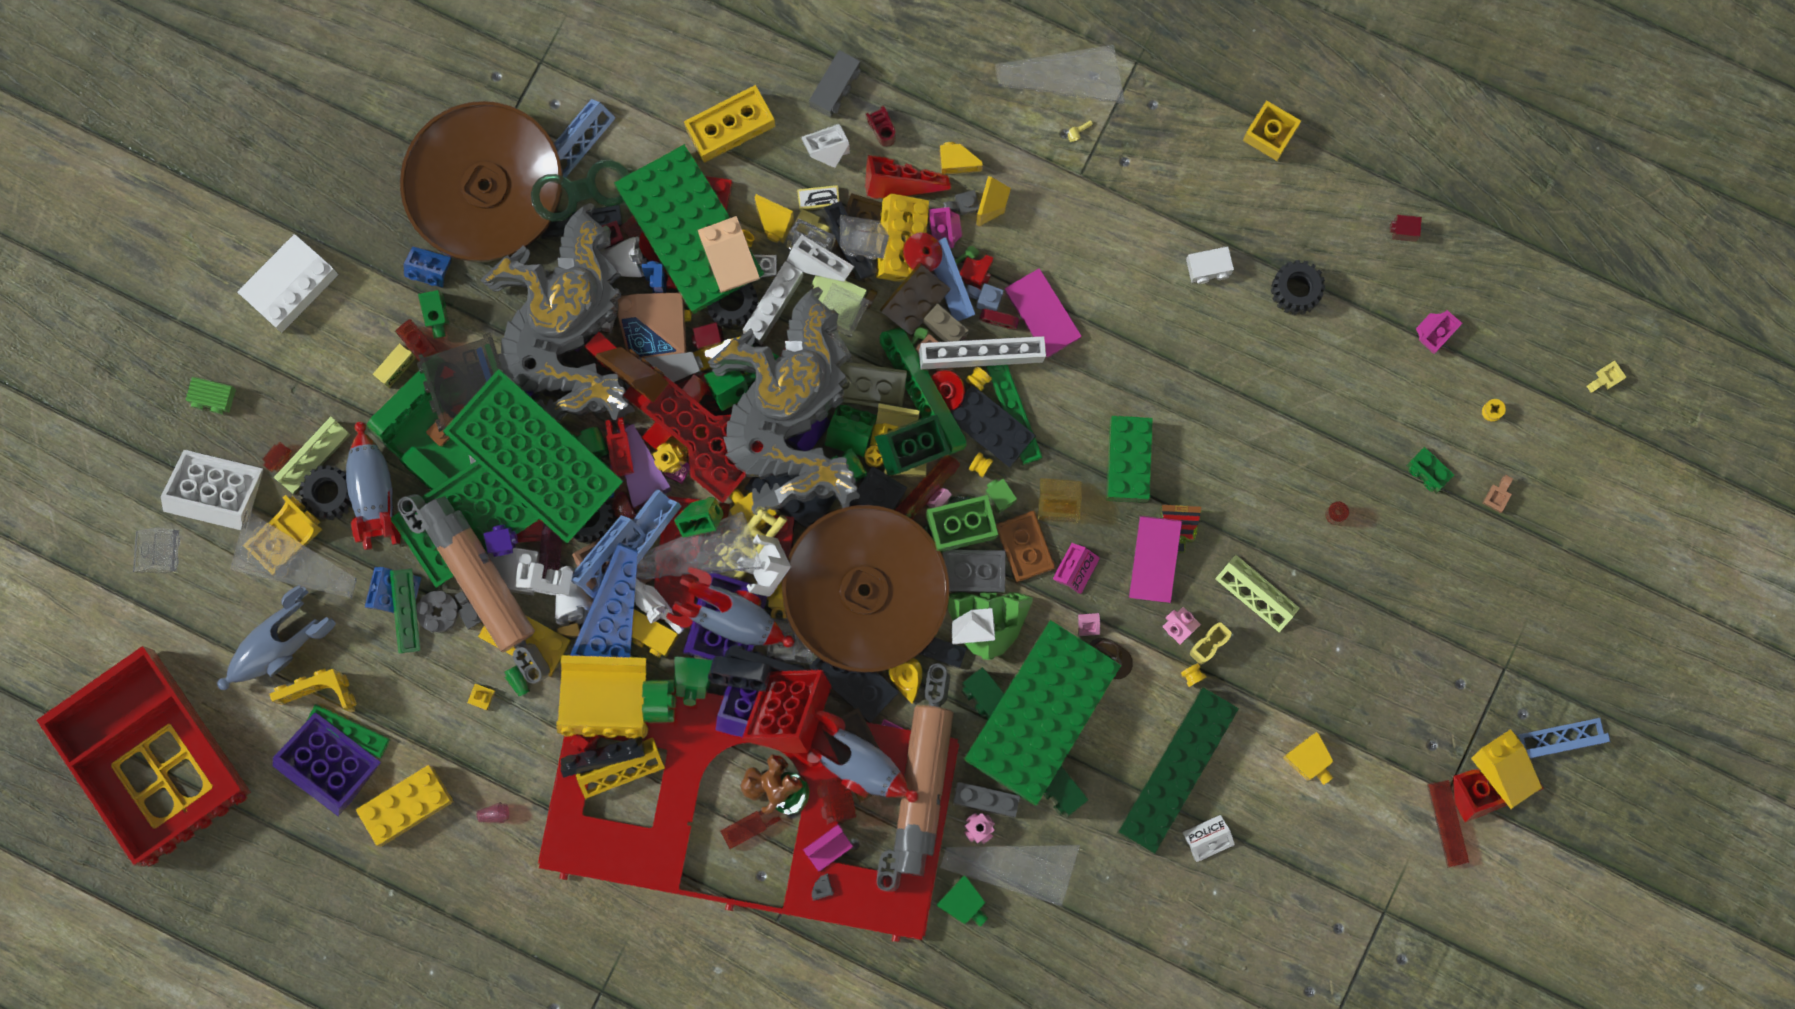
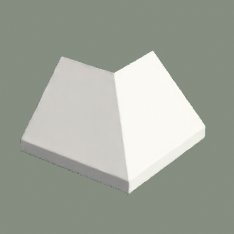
M840 124L801 137L811 158L834 168L837 166L842 155L850 153L848 139Z
M992 608L971 610L952 621L953 644L995 640Z

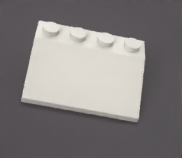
M294 234L252 276L238 293L282 333L338 276V273Z
M183 450L161 495L163 512L243 531L253 508L263 468Z

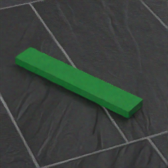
M1008 365L986 366L1001 408L1033 433ZM1035 438L1020 456L1023 466L1043 458Z

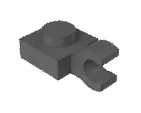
M975 190L955 195L956 201L945 202L943 208L949 207L952 212L959 211L960 216L978 212L980 207Z
M462 591L455 596L462 606V609L457 612L467 629L469 630L480 624L482 621L465 593Z

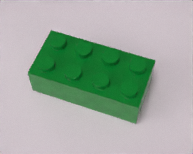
M1111 416L1109 422L1106 501L1148 503L1150 497L1153 418Z

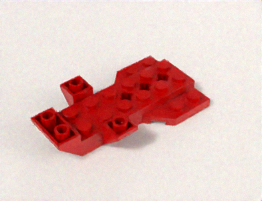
M693 374L681 389L664 375L663 378L669 384L657 399L652 402L630 386L623 396L655 421L642 436V439L656 450L657 447L664 444L671 436L688 448L690 477L721 503H724L744 479L746 473L737 469L735 463L732 462L730 464L726 456L728 450L723 437L727 436V421H730L731 415L714 416L699 404V401L710 387ZM697 427L705 428L704 433L706 435L704 437L700 436L698 438L696 436ZM713 440L716 442L717 440L721 441L720 446L722 448L720 450L716 449L714 451L712 449ZM763 447L756 448L755 452H761Z

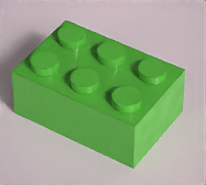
M988 495L927 509L926 517L937 551L945 552L994 540L998 536Z

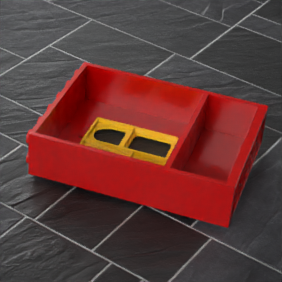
M145 646L138 648L36 720L134 866L151 867L159 862L160 856L163 854L168 855L175 851L177 844L192 839L195 836L194 832L200 828L203 830L212 824L211 820L217 816L222 817L226 815L232 805L235 803L236 805L241 804L247 799V795L251 793L155 650ZM170 732L181 747V750L178 754L161 764L150 750L149 745L164 733ZM137 752H141L158 777L156 782L139 793L135 791L120 768L124 761ZM184 759L190 760L203 781L201 792L189 798L179 793L167 774L171 768ZM166 788L174 801V807L168 816L157 818L150 813L144 801L159 789Z

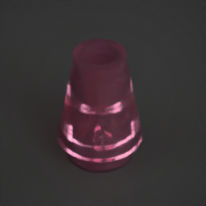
M499 802L477 810V820L479 823H504L510 817L509 808L506 803L502 804Z

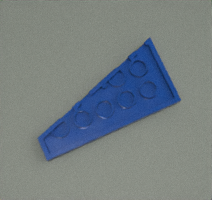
M618 542L570 656L630 658L638 550Z

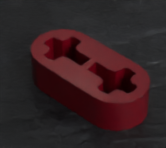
M982 309L979 318L984 323L1010 330H1016L1019 318L989 309Z

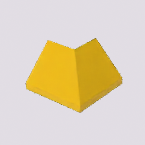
M990 176L987 178L978 210L977 226H981L1005 213L1011 190L1010 187Z

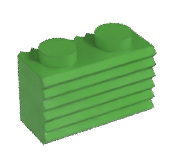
M192 377L186 401L191 404L190 407L203 410V407L211 408V412L222 415L223 412H230L236 389L230 385Z

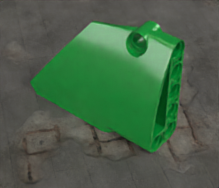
M438 354L433 356L367 423L369 432L394 453L403 466L431 491L471 465L469 454L451 438L443 447H440L426 433L445 413L436 393L435 376L438 367L446 363V361ZM456 377L460 380L456 385H451L449 383L450 380L443 382L445 386L441 383L440 397L448 406L450 391L452 392L451 406L467 389H461L467 386L459 377Z

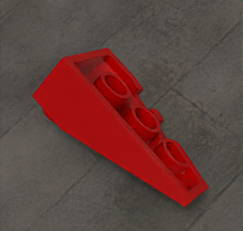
M872 155L867 157L865 189L867 196L871 198H885L890 194L909 196L950 190L951 188L949 176L927 169L918 171L907 163L905 166L894 164V159Z
M1470 770L1453 777L1455 805L1464 822L1482 817L1507 806L1506 802L1481 771Z

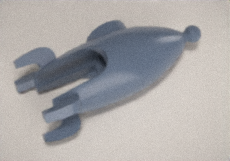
M298 585L292 588L282 597L281 603L284 608L263 621L239 645L229 664L227 677L219 679L217 683L218 688L226 690L231 682H244L265 674L273 677L293 660L292 655L309 637L315 639L325 637L336 625L335 621L328 617L321 622L314 619L291 639L282 642L278 637V628L305 604L301 599L309 593L304 586Z

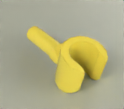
M1090 120L1079 127H1072L1067 134L1069 141L1079 140L1081 138L1079 132L1093 125L1092 121Z

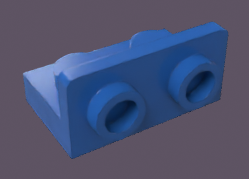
M412 246L404 262V276L411 280L442 288L444 276L451 264V257Z
M655 261L642 264V271L646 281H650L653 294L667 293V276L663 265Z

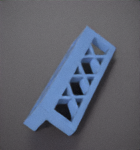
M591 99L554 143L560 161L561 159H567V167L563 170L564 179L615 119L596 100ZM603 112L608 118L603 124H597V117ZM587 128H593V136L590 139H584V132ZM580 143V151L578 154L572 155V146Z
M943 238L938 241L942 248V260L934 272L940 280L951 288L944 298L951 316L957 321H961L975 315L947 239Z
M657 489L633 519L646 534L635 548L638 550L637 565L681 508L678 502L669 499ZM634 529L629 532L628 541H633L638 535Z
M621 515L575 569L571 582L580 586L590 597L594 598L605 573H601L602 565L604 562L611 561L618 542L635 549L646 534L632 519ZM634 529L638 535L633 541H628V534ZM596 577V585L591 590L586 584L591 578Z
M1600 718L1517 735L1525 749L1524 738L1532 737L1539 741L1534 749H1526L1529 758L1610 742L1608 733L1604 734ZM1596 724L1597 736L1591 737L1584 732L1588 725ZM1570 728L1579 733L1573 741L1564 737L1566 731ZM1547 733H1553L1559 737L1555 744L1549 745L1543 741Z

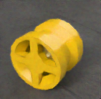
M976 366L973 369V374L967 376L966 381L982 392L984 385L991 381V377L984 370Z
M1499 399L1489 400L1482 408L1484 419L1489 422L1499 420L1506 411L1504 403Z
M876 445L870 446L865 452V462L869 467L879 468L883 465L882 457Z
M979 452L971 463L969 470L978 472L979 476L983 478L992 465L993 460L990 458L986 459Z
M1199 663L1180 673L1182 677L1186 678L1188 687L1206 678L1205 673L1200 671Z

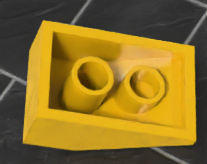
M1511 729L1481 748L1471 758L1510 809L1542 788L1524 745Z

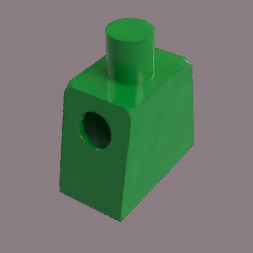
M436 290L418 294L425 327L432 328L434 339L446 337L444 325H449L444 293ZM435 313L439 315L437 320H433Z
M731 371L723 376H716L714 372L704 375L706 383L710 387L708 390L721 411L738 403L743 394L747 393V385L754 383L756 380L755 374L749 372L741 374L740 371Z
M708 497L707 499L690 503L674 521L682 537H689L717 530L723 517V511L716 498Z
M675 657L676 696L684 697L683 703L685 705L694 706L696 698H706L711 681L708 679V673L712 660Z
M965 875L937 904L940 909L964 925L972 919L981 927L988 919L980 910L985 901Z

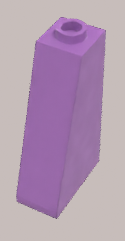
M626 424L625 430L628 434L634 474L625 475L632 505L637 511L646 504L656 489L666 494L671 491V488L662 472L655 466L654 459L634 424L630 426Z

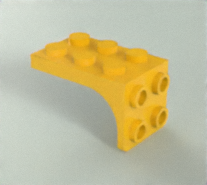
M285 495L283 497L285 504L279 513L244 546L273 576L323 530L318 525L320 521L308 510L305 512V506L294 496L289 498Z
M335 669L316 671L313 677L308 679L306 677L294 680L295 684L278 686L274 688L275 692L269 694L272 702L284 705L319 690L332 688L337 693L344 710L354 712V706L357 705L353 694H349L347 686H349L347 676L345 674L342 675L341 672Z

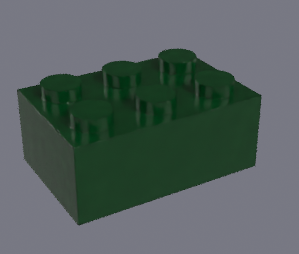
M938 415L927 416L874 436L888 476L903 473L951 454Z

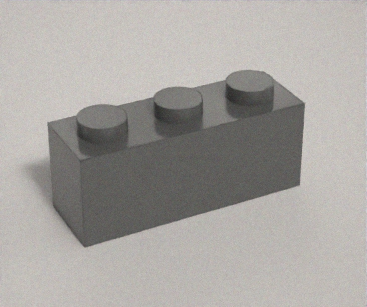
M839 50L809 100L810 107L830 118L833 113L837 114L842 105L840 101L843 96H848L852 88L850 84L853 79L857 80L861 74L860 61Z
M958 782L953 804L1015 818L1020 796Z

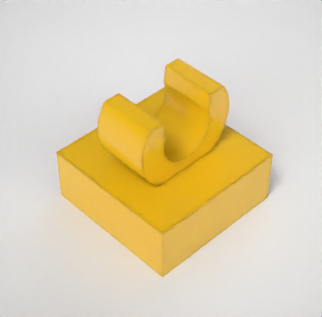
M769 598L768 607L773 609L771 612L772 618L776 619V613L782 611L783 619L786 620L787 616L783 599Z
M474 684L467 703L488 711L495 691Z

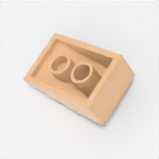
M737 216L698 230L700 240L721 293L760 279Z

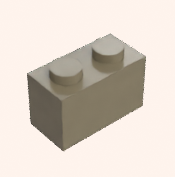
M938 304L924 318V325L944 342L963 341L968 336V330Z

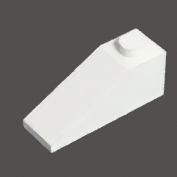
M803 235L800 236L792 247L786 261L804 273L843 282L854 268L850 263Z

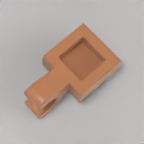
M1505 475V477H1502L1498 487L1493 484L1483 504L1502 513L1512 495L1507 492V489L1513 478Z

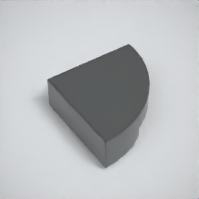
M828 874L821 876L814 884L812 890L813 900L833 895Z

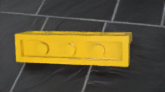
M654 738L644 741L645 756L576 774L585 799L664 769ZM657 759V764L652 766L645 765L648 760ZM627 768H637L634 773H625ZM609 775H617L613 781L606 780ZM591 782L598 783L595 788L587 790L585 787L586 784Z

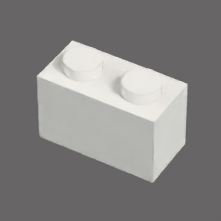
M1228 247L1189 254L1186 259L1191 283L1204 284L1213 278L1224 280L1229 278V275L1234 270Z

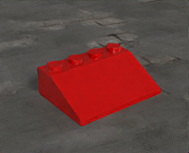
M822 670L772 671L767 689L759 691L742 736L743 741L786 753H808L819 723V719L815 715L819 710L823 711L831 689V684Z

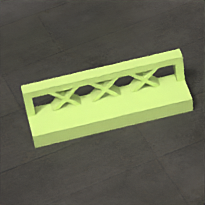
M330 417L274 478L295 495L301 488V482L305 483L306 481L304 476L306 474L308 476L311 475L310 470L312 469L318 470V466H322L351 434Z
M1237 555L1232 558L1216 577L1219 583L1278 632L1286 626L1300 609ZM1227 571L1235 577V582L1226 580L1223 577ZM1241 587H1248L1251 590V595H1244L1241 592ZM1257 600L1266 602L1267 609H1261L1257 606ZM1273 613H1279L1285 620L1279 624L1273 619Z

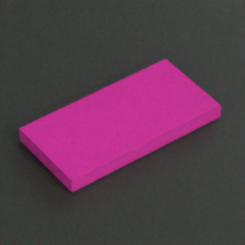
M1040 268L1004 289L1032 336H1044L1046 358L1082 337Z
M1140 516L1129 598L1171 603L1181 520Z

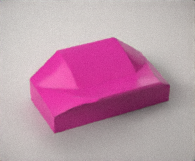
M949 207L929 209L931 235L938 241L946 238L949 247L954 248L955 242L962 237L960 215L952 212Z
M1448 310L1441 314L1430 313L1416 328L1420 336L1419 341L1435 354L1460 327L1462 322Z

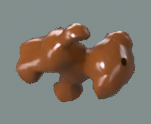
M773 754L768 758L769 770L764 774L755 767L748 768L740 784L743 795L753 801L761 798L765 792L767 793L770 802L768 806L761 809L766 815L772 813L777 805L783 803L789 795L797 792L803 786L800 779L796 776L790 778L787 775L782 781V773L789 765L780 755Z

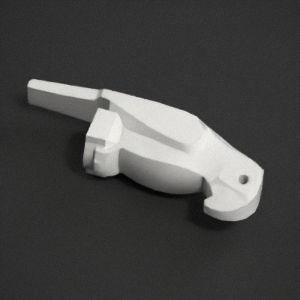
M636 579L634 602L642 611L647 613L649 622L653 623L659 619H664L680 634L684 628L679 627L666 618L668 612L671 614L673 612L655 588L645 585Z

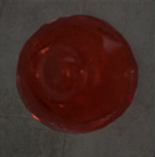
M625 492L619 493L612 504V512L615 518L618 520L622 515L633 520L637 516L635 508Z

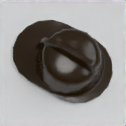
M1097 638L1089 643V645L1121 665L1113 679H1122L1130 674L1133 667V659L1126 649L1107 638Z

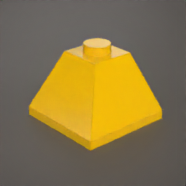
M756 194L754 197L756 208L767 238L775 243L779 241L784 243L794 224L793 211Z

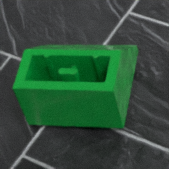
M839 405L830 422L825 446L845 452L853 449L856 455L864 457L877 415L871 414L868 411L857 410L847 405Z

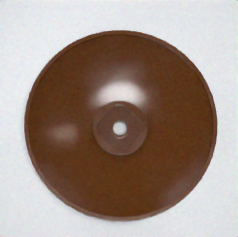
M488 101L460 104L432 118L417 133L408 147L400 175L402 203L408 219L415 230L438 251L450 257L469 262L501 260L507 255L509 257L512 256L523 245L526 248L529 247L545 232L552 222L559 207L563 189L561 161L557 149L547 132L539 123L523 111L506 104ZM489 181L490 187L487 190H481V182Z
M857 505L838 509L823 516L809 526L799 537L788 556L791 568L782 579V599L787 619L802 644L819 659L832 666L861 673L879 672L895 668L906 663L924 650L942 625L949 601V578L941 552L937 551L935 542L919 524L902 513L872 505ZM867 585L870 589L869 595H860L858 592L859 586Z

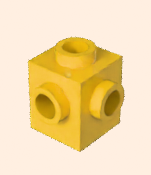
M666 442L657 447L658 451L653 454L655 458L654 464L662 472L675 473L687 462L682 448L677 444H668Z

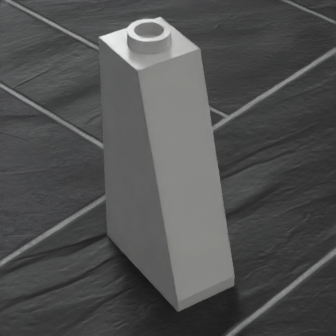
M693 352L644 358L653 367L661 370L676 385L689 380L693 374L696 376L701 375V368L704 367L700 357H695Z

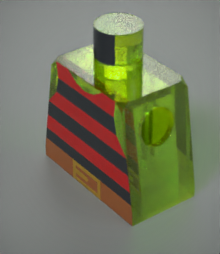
M1162 505L1160 507L1161 518L1182 521L1177 553H1185L1186 542H1193L1195 540L1201 507Z

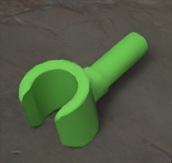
M969 246L965 253L955 260V263L958 265L968 256L974 260L980 252L974 246Z
M921 327L917 328L911 340L912 345L916 344L918 338L924 340L927 337L928 330Z

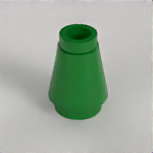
M517 665L504 671L506 675L504 678L519 697L530 692L527 680Z

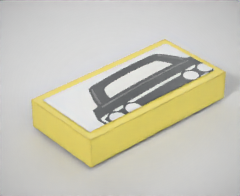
M838 185L797 190L800 211L802 209H823V207L839 202Z

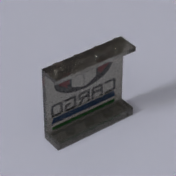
M490 332L482 334L483 339L428 357H424L423 354L418 355L420 361L417 362L420 374L424 373L426 381H423L427 393H431L433 399L429 401L433 413L437 412L439 418L435 420L439 432L443 431L498 369L503 371Z

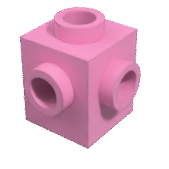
M1182 607L1178 612L1173 610L1166 617L1168 622L1163 628L1181 644L1201 624L1189 611Z
M975 813L966 820L968 824L965 825L966 831L964 833L971 842L975 840L976 843L981 841L984 844L993 837L991 833L994 831L993 826L995 823L988 814L984 816L981 813L978 816ZM982 824L984 826V830L982 832H978L976 830V825Z

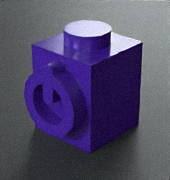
M505 524L494 526L493 531L484 533L488 554L493 553L494 557L514 553L513 548H516L515 544L518 543L516 532L512 531L511 527L506 528Z

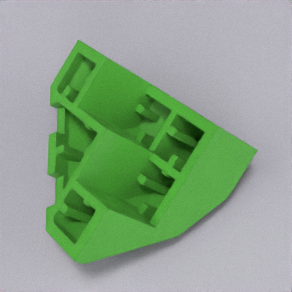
M956 592L949 594L947 608L952 621L971 610L992 608L995 640L965 643L973 654L981 656L984 660H992L994 657L1002 655L1017 639L1033 602V597L1018 592H1009V594L1003 596H996V593L980 592V596H975L968 592Z

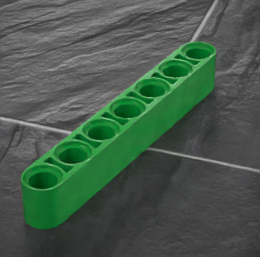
M901 327L882 332L879 337L880 344L894 369L907 371L905 388L921 417L938 415L951 454L965 449L966 439L928 371L921 369L920 357L906 332Z

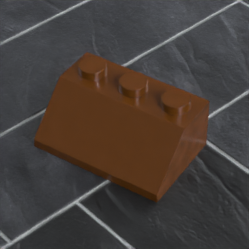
M620 347L597 353L595 356L611 372L617 374L621 380L652 402L657 399L669 384L663 378L665 374L657 367L652 369V365L644 358L640 361V356L631 349L627 352Z

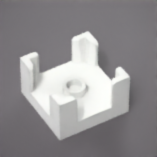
M757 534L753 539V543L765 546L756 559L741 557L737 562V566L740 571L753 574L758 583L747 585L750 593L770 597L791 568V565L777 538Z
M518 563L515 588L548 595H569L573 571L563 569L560 585H558L560 571L548 569L546 578L542 579L544 565L530 563L528 578L526 579L528 564Z

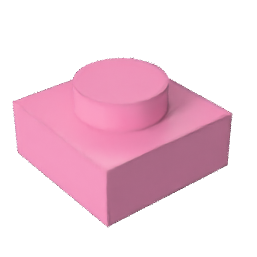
M938 488L925 503L930 508L947 505L948 499L952 494L947 489Z
M1099 613L1078 615L1079 636L1100 635Z

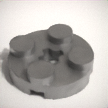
M443 591L427 593L416 605L417 620L428 631L436 633L446 632L457 621L456 619L459 614L457 612L459 611L458 604L452 596ZM435 607H442L443 610L440 612V617L432 615Z

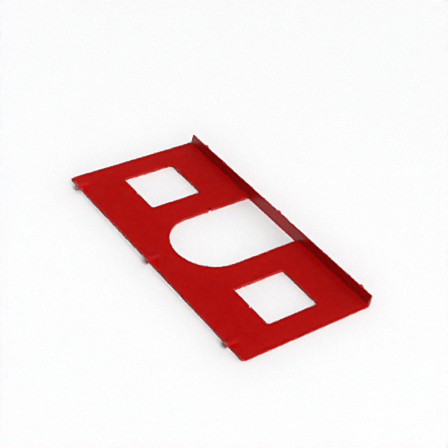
M675 687L674 692H672V695H676ZM707 693L704 699L696 698L694 706L685 705L683 703L684 697L676 696V708H672L675 712L674 722H645L648 727V734L643 741L654 738L657 748L667 750L657 807L651 828L583 815L586 799L576 775L563 778L561 758L586 751L582 749L579 752L570 744L573 740L569 736H564L538 859L539 869L560 872L559 879L568 880V875L570 874L725 903V910L733 911L734 905L891 934V941L899 943L901 936L922 940V936H925L958 754V739L950 738L934 854L933 856L926 857L924 876L901 873L900 885L894 892H887L878 887L877 870L834 862L827 865L821 871L817 870L804 852V849L838 825L845 786L841 783L842 779L824 765L821 767L808 766L800 761L794 753L780 751L795 765L799 775L804 777L808 783L810 791L809 800L801 811L783 909L679 890L692 827L688 826V821H693L702 776L711 761L721 752L735 745L750 743L743 741L742 737L716 730L717 716L724 696ZM819 720L810 747L816 748L838 761L821 728L825 724ZM866 722L880 750L893 761L904 777L911 730ZM602 735L600 737L622 742L627 741L628 739H632L620 735H617L615 737H606ZM598 740L590 749H596ZM828 874L833 895L813 900L812 890L814 884L821 876ZM891 876L886 877L884 880V885L888 888L893 883Z

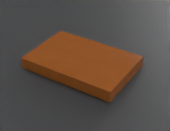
M1034 511L996 524L999 538L1016 583L1055 569Z

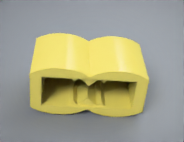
M1221 622L1215 624L1206 633L1205 637L1193 646L1190 656L1200 665L1206 663L1214 656L1217 649L1229 640L1232 632Z

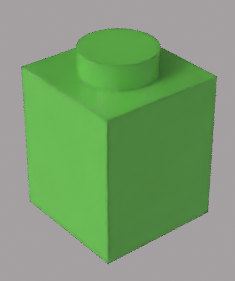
M995 479L987 485L988 489H986L985 493L998 513L1016 503L1017 498L1004 479L1000 481Z

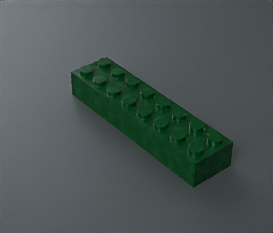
M983 667L962 683L963 689L961 692L968 701L972 699L975 702L974 708L981 717L986 716L989 719L1004 695L1002 690ZM1060 766L1043 794L1047 800L1051 798L1056 804L1053 806L1055 811L1060 816L1064 815L1066 818L1088 801V798L1062 766Z
M1204 687L1199 690L1119 827L1117 834L1152 855L1156 853L1237 714L1238 707Z

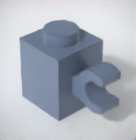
M984 283L982 291L969 285L966 292L968 297L978 300V309L997 311L1004 290Z

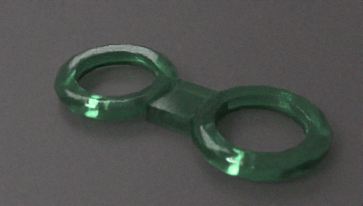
M600 160L592 165L588 171L587 178L570 182L561 175L546 174L538 178L534 183L531 191V202L535 211L542 218L552 222L563 221L569 218L576 210L577 203L593 198L599 204L607 207L624 203L621 195L616 198H608L598 191L595 184L596 174L603 168H610L619 173L621 178L629 175V172L619 162ZM557 183L566 190L569 202L563 212L553 213L542 205L540 191L545 184Z

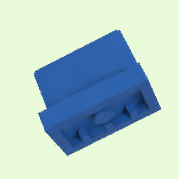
M374 567L365 608L394 613L390 577L392 569ZM413 575L416 601L421 578Z

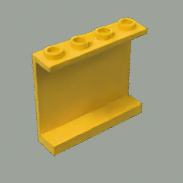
M561 655L562 671L559 713L556 724L557 734L564 736L583 734L587 737L595 735L615 737L620 735L628 738L643 736L642 686L643 682L646 681V658Z

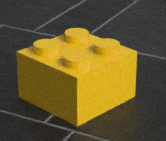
M1266 100L1247 130L1243 141L1278 161L1298 129L1301 120Z

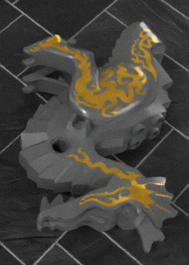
M592 203L580 208L565 225L564 237H561L562 246L559 247L561 258H558V267H555L553 274L550 275V272L545 270L541 264L527 265L531 254L523 245L511 257L508 255L504 257L480 280L495 292L509 286L528 288L527 301L520 310H517L512 321L507 322L504 338H501V353L498 356L502 371L525 392H534L536 395L547 391L550 393L563 391L564 393L571 392L555 403L552 399H549L547 406L542 399L538 401V404L557 421H560L567 414L584 416L590 411L598 414L607 409L612 419L618 421V418L623 417L624 419L628 413L635 411L623 396L626 392L623 387L624 381L618 378L617 374L601 376L596 364L579 368L565 367L563 364V355L565 353L585 346V340L603 330L601 327L606 322L611 323L618 316L616 314L618 309L614 304L621 296L611 285L621 274L600 252L611 245V229L608 226H600L591 218L596 208ZM536 362V367L531 369L532 363Z
M820 287L811 289L793 309L792 320H789V330H787L788 341H785L786 350L782 351L781 357H778L776 361L770 347H753L756 337L751 328L739 339L736 337L732 339L708 361L716 376H723L731 371L756 374L755 382L747 393L743 394L739 403L733 405L730 421H727V436L723 437L728 450L727 458L735 463L737 469L746 473L747 477H760L761 480L774 475L776 478L787 475L790 478L796 477L781 487L775 483L772 491L767 483L762 487L760 494L756 488H753L752 498L754 504L752 511L755 515H758L759 510H778L793 499L808 502L815 496L826 499L835 494L842 507L845 508L849 507L852 500L860 498V495L856 492L857 487L854 485L856 479L853 478L854 474L849 470V465L846 464V458L830 460L824 456L822 448L810 451H796L787 447L789 438L810 431L812 424L817 421H823L829 413L827 411L833 406L834 408L838 407L844 401L842 398L844 395L842 387L848 382L846 376L839 369L848 360L846 354L828 335L837 330L839 313L834 309L830 310L819 300L823 292ZM763 447L761 452H755L756 448Z

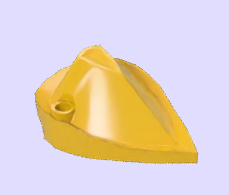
M915 658L889 669L892 682L912 704L917 697L922 680V667Z

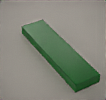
M412 568L391 570L390 577L398 654L421 651Z
M317 704L314 705L308 719L316 712L365 751L382 759L391 739Z

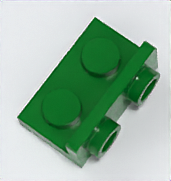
M1425 447L1406 465L1409 468L1408 471L1414 477H1419L1424 482L1423 485L1430 492L1434 491L1436 494L1454 476Z

